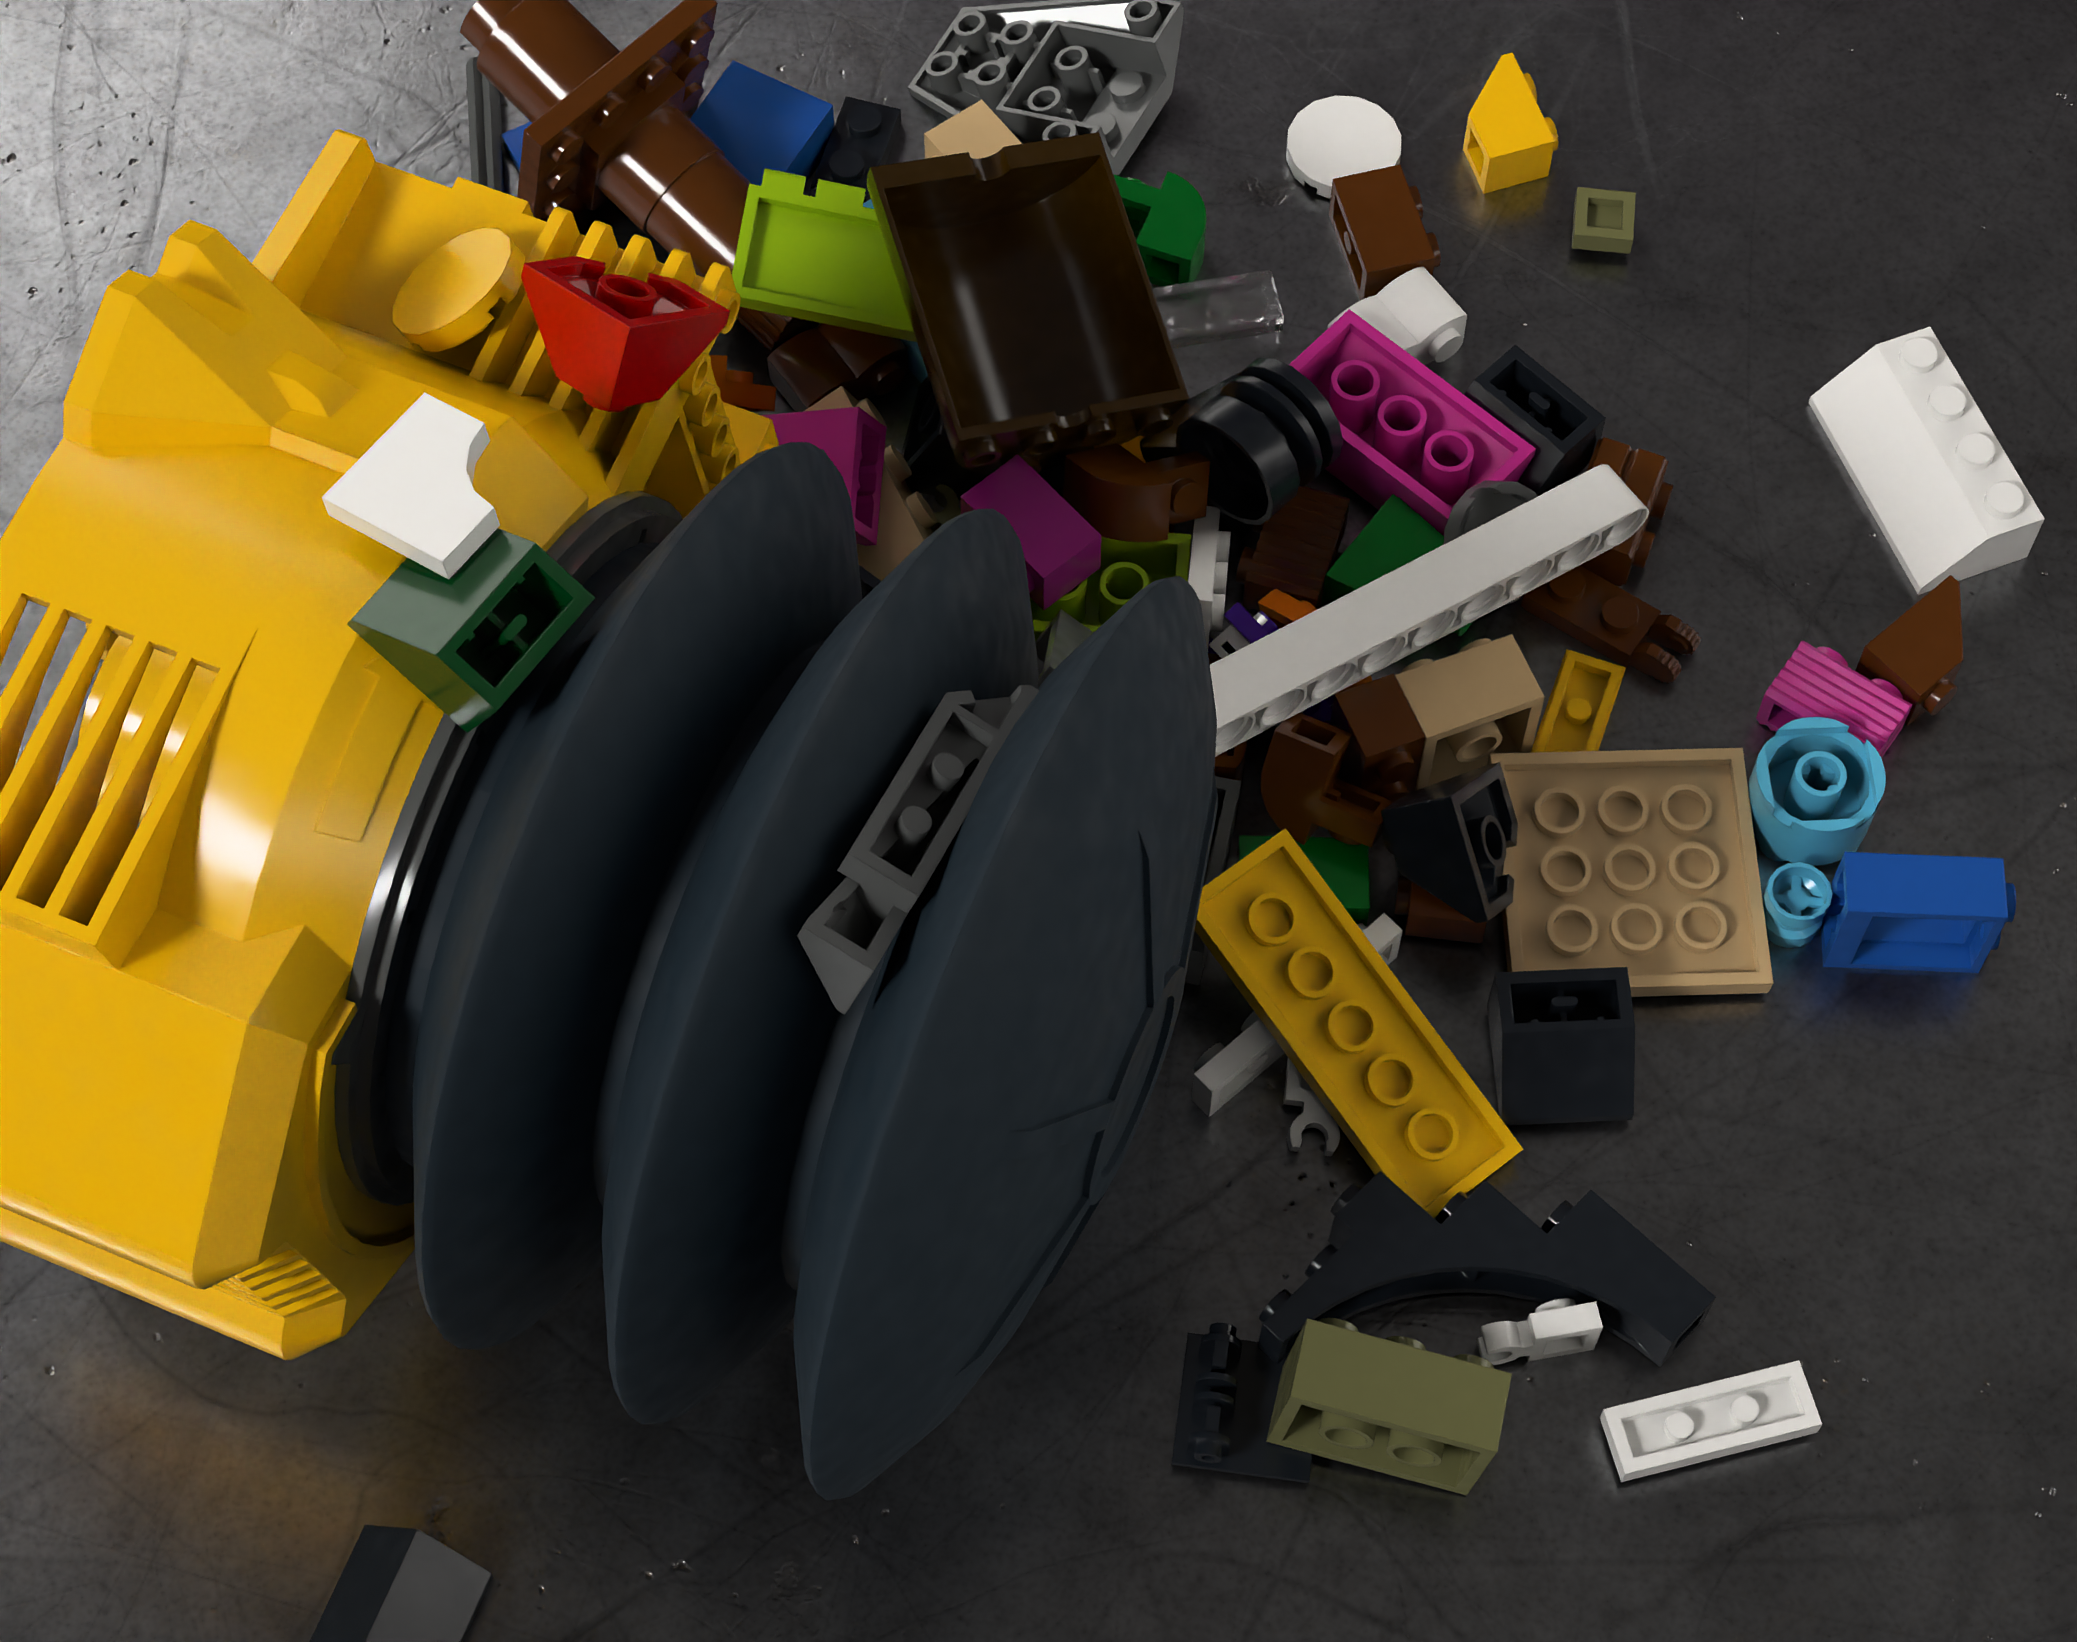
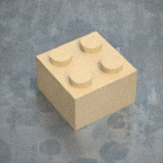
M1513 634L1493 641L1488 638L1475 640L1464 646L1456 654L1436 661L1432 659L1415 661L1395 675L1425 735L1415 791L1486 766L1492 753L1531 752L1545 696Z

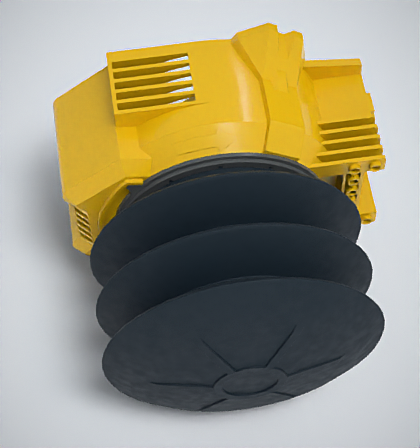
M337 129L333 132L252 263L217 229L188 220L169 236L158 270L153 276L148 277L128 269L107 286L64 399L63 439L36 477L0 540V666L28 600L48 608L0 697V1241L283 1360L296 1359L345 1336L414 1249L418 1283L426 1311L444 1339L460 1349L479 1350L513 1339L534 1325L603 1264L608 1360L613 1387L629 1416L641 1424L662 1423L687 1413L772 1341L794 1318L793 1342L805 1470L817 1494L825 1500L850 1497L865 1488L941 1424L956 1409L1014 1335L1039 1292L1055 1279L1115 1177L1154 1089L1171 1040L1182 1000L1218 809L1214 771L1217 716L1201 604L1189 582L1180 576L1152 582L1135 594L1065 658L1038 688L1037 651L1025 558L1020 539L1004 515L994 509H977L965 512L945 522L862 599L853 512L843 476L824 450L809 442H790L779 445L772 419L722 402L720 387L717 386L709 355L717 336L660 400L627 406L621 412H608L587 404L583 400V393L556 377L523 282L517 295L508 305L500 298L489 310L495 319L489 323L490 325L485 330L461 345L439 352L423 351L415 343L413 347L392 322V306L401 286L414 269L439 247L459 235L480 228H494L503 231L524 254L525 263L578 256L604 262V275H624L645 283L648 273L677 279L730 310L727 325L720 331L722 334H727L731 330L740 308V294L736 292L731 270L728 266L713 262L705 278L696 275L689 252L674 248L665 263L659 262L649 238L634 234L626 249L619 248L612 226L607 223L595 220L585 236L579 233L573 213L570 210L557 206L552 210L547 222L537 219L533 216L528 201L461 177H457L453 187L450 188L376 162L365 138ZM424 392L485 423L490 442L476 462L473 488L475 492L495 508L500 523L498 528L535 542L595 597L503 705L468 733L347 625L352 617L407 557L329 516L321 498ZM70 616L89 623L90 625L16 763L23 735L44 676ZM112 633H115L119 636L109 650L87 700L80 726L78 745L56 785L66 748L87 690ZM1021 685L1033 686L1039 690L1038 694L1015 723L993 759L966 818L919 898L905 917L876 969L846 1014H842L835 1008L797 936L810 915L847 877L837 871L946 692L971 690L975 700L1010 697Z

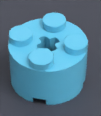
M1824 717L1800 718L1790 721L1779 728L1776 734L1762 747L1748 781V791L1754 837L1757 839L1760 850L1766 857L1774 861L1786 860L1791 863L1801 862L1817 866L1841 860L1844 852L1857 851L1867 834L1884 794L1886 775L1883 761L1877 749L1867 739L1864 744L1857 737L1849 733L1848 729L1850 726Z

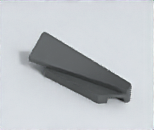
M1021 685L1010 697L975 700L971 690L946 692L837 871L847 877L810 915L797 936L835 1008L842 1014H846L876 969L905 917L919 898L966 818L993 759L1015 723L1038 694L1039 690L1033 686Z

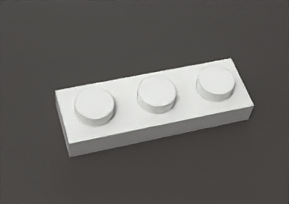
M1207 506L1206 517L1194 520L1188 580L1201 604L1207 650L1210 631L1222 632L1231 536V532L1219 531L1220 509Z
M1799 1360L1603 1409L1600 1416V1421L1621 1482L1814 1434L1822 1426Z

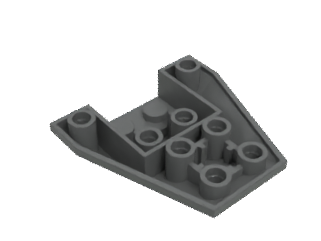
M1048 0L963 7L908 86V90L911 96L947 118L953 117L982 99L1022 144L1099 132L1113 175H1119L1173 92L1184 8L1182 2L1172 0Z

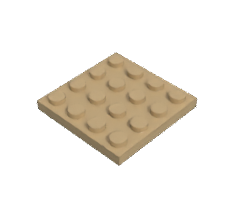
M1743 748L1490 754L1487 765L1500 762L1518 821L1517 846L1506 848L1503 875L1509 874L1514 879L1513 902L1501 911L1507 972L1628 967L1631 997L1768 993L1774 983Z

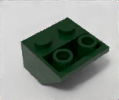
M497 528L450 579L406 558L352 617L347 625L468 733L503 705L595 597L535 542Z

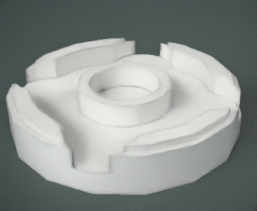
M1334 95L1313 101L1297 113L1288 129L1286 161L1296 180L1303 186L1306 182L1308 185L1317 188L1316 194L1330 199L1334 178L1399 165L1402 135L1393 117L1378 104L1356 96Z

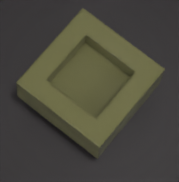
M1577 187L1574 200L1571 248L1630 254L1634 238L1636 192Z

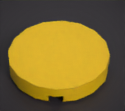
M480 228L459 235L429 255L414 269L401 286L392 306L393 325L413 347L414 343L418 344L423 351L439 352L461 345L485 330L490 325L489 323L495 319L489 310L500 298L508 305L517 295L522 283L521 274L525 263L524 254L500 229Z

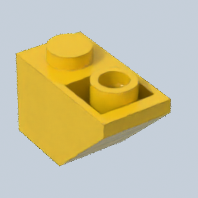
M1513 52L1501 55L1468 114L1463 151L1483 194L1548 177L1553 151H1556L1559 145L1558 134L1553 120L1550 117H1543L1537 104V92L1534 81L1528 72L1522 73Z

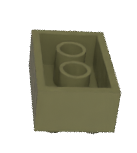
M1307 1318L1282 1368L1266 1442L1467 1495L1498 1452L1512 1373L1494 1369L1490 1361L1479 1356L1459 1354L1449 1357L1427 1351L1421 1342L1412 1338L1391 1336L1382 1339L1358 1332V1328L1345 1320L1322 1318L1315 1321Z

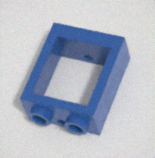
M1844 852L1830 884L1832 899L1821 925L1823 967L1979 973L1990 951L1998 949L2001 930L2005 923L2012 922L2015 916L2016 890L2013 883H2005L2004 858Z

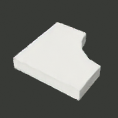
M425 392L321 497L328 515L447 579H450L500 526L495 508L475 492L473 488L476 462L490 442L485 423Z

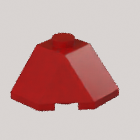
M578 256L524 263L521 279L556 377L583 393V400L587 404L603 411L621 412L627 406L660 400L728 322L730 310L677 279L648 273L645 283L624 275H604V262Z

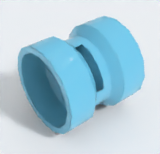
M1801 862L1787 863L1775 870L1769 878L1765 894L1762 897L1768 940L1775 945L1786 948L1801 947L1813 940L1822 925L1823 917L1826 915L1832 899L1831 885L1823 872L1812 865Z

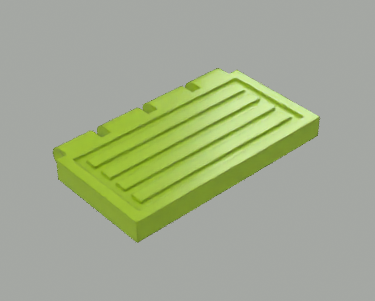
M765 168L761 186L749 184L732 271L736 292L740 294V307L917 342L875 210L863 207L866 189L818 179L815 197L803 195L806 176Z

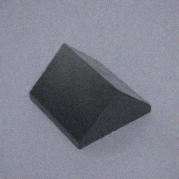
M364 1525L309 1642H464L493 1579V1575L419 1529Z

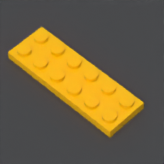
M1286 828L1202 888L1195 925L1196 933L1375 1175L1381 1171L1435 1218L1448 1201L1458 1192L1468 1193L1524 1150Z

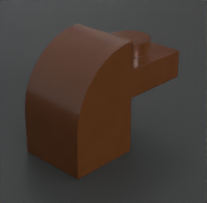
M1118 443L1065 455L1063 498L1102 537L1127 542L1167 540L1169 525L1206 517L1210 460L1198 451H1193L1144 463Z
M1298 713L1284 720L1275 729L1261 771V793L1270 817L1281 830L1286 828L1293 839L1303 845L1320 826L1328 829L1329 834L1340 842L1350 845L1364 844L1372 848L1382 835L1383 817L1381 810L1392 804L1393 801L1337 779L1352 734L1303 713Z

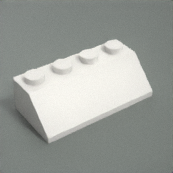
M1931 327L1876 344L1810 396L1808 402L1918 595L1932 591L1950 575L1957 581L2028 556L2045 518Z

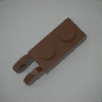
M1580 565L1524 594L1521 606L1527 612L1626 668L1630 665L1648 676H1653L1655 680H1660L1662 683H1673L1682 669L1680 668L1682 665L1678 663L1679 660H1676L1675 656L1665 652L1663 648L1652 642H1645L1649 637L1665 647L1672 648L1675 652H1679L1681 655L1686 654L1687 656L1689 654L1692 655L1701 643V637L1698 636L1699 633L1690 627L1688 623H1683L1681 619L1672 614L1660 615V610Z

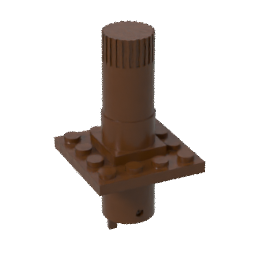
M568 0L476 1L466 15L460 33L480 52L477 58L478 71L532 123L524 129L517 197L528 201L535 218L547 222L552 210L557 206L570 210L575 218L586 208L594 211L610 199L646 235H651L669 254L674 248L689 252L696 275L705 278L713 262L728 266L732 274L748 187L752 183L725 158L724 152L690 120L698 109L699 99L704 92L702 88L704 72L709 65V60L707 59L710 42L715 34L713 25L718 4L715 0L682 1L621 52ZM744 307L739 308L736 318L770 353L795 335L816 328L819 325V322Z

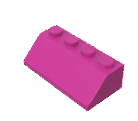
M1350 309L1289 364L1316 386L1329 402L1340 423L1343 438L1341 453L1325 470L1378 510L1394 494L1443 536L1453 506L1467 489L1485 480L1517 482L1535 455V447Z

